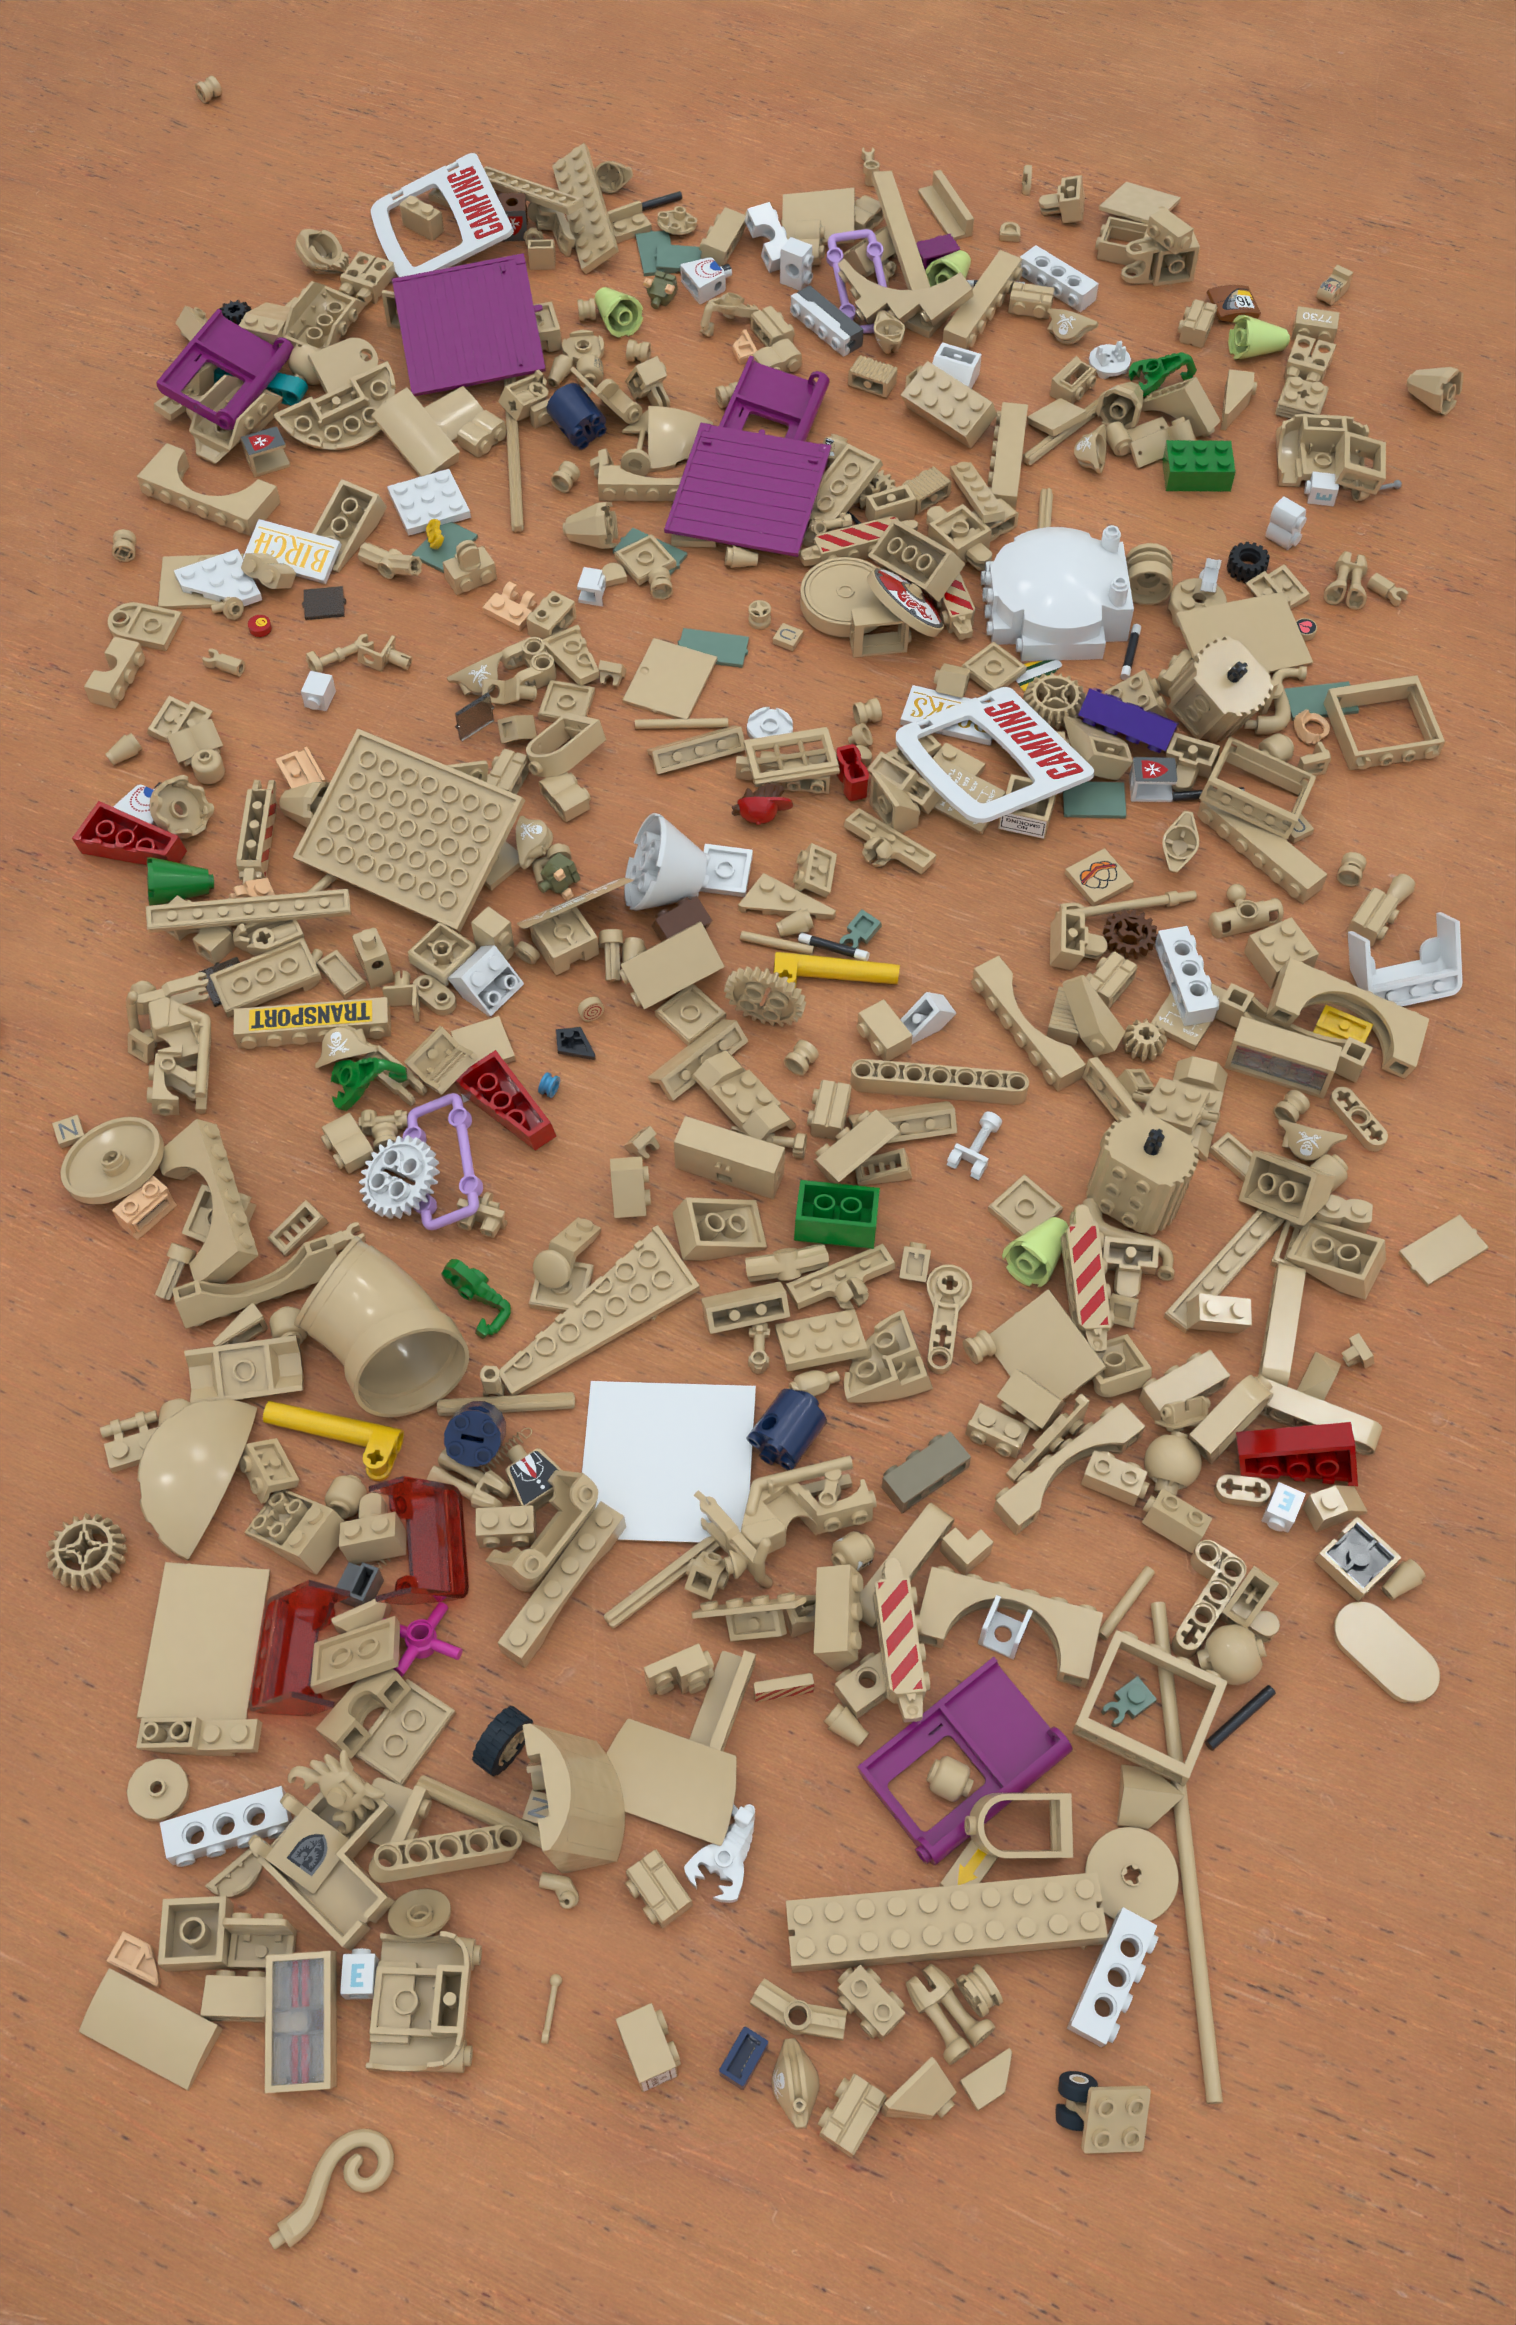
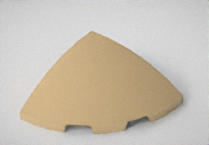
M648 406V456L651 460L649 472L675 468L677 462L684 459L688 461L700 423L713 425V422L680 409Z
M904 1310L887 1317L874 1327V1334L866 1341L868 1356L853 1358L850 1370L845 1372L844 1378L846 1399L848 1402L856 1403L900 1399L933 1389Z

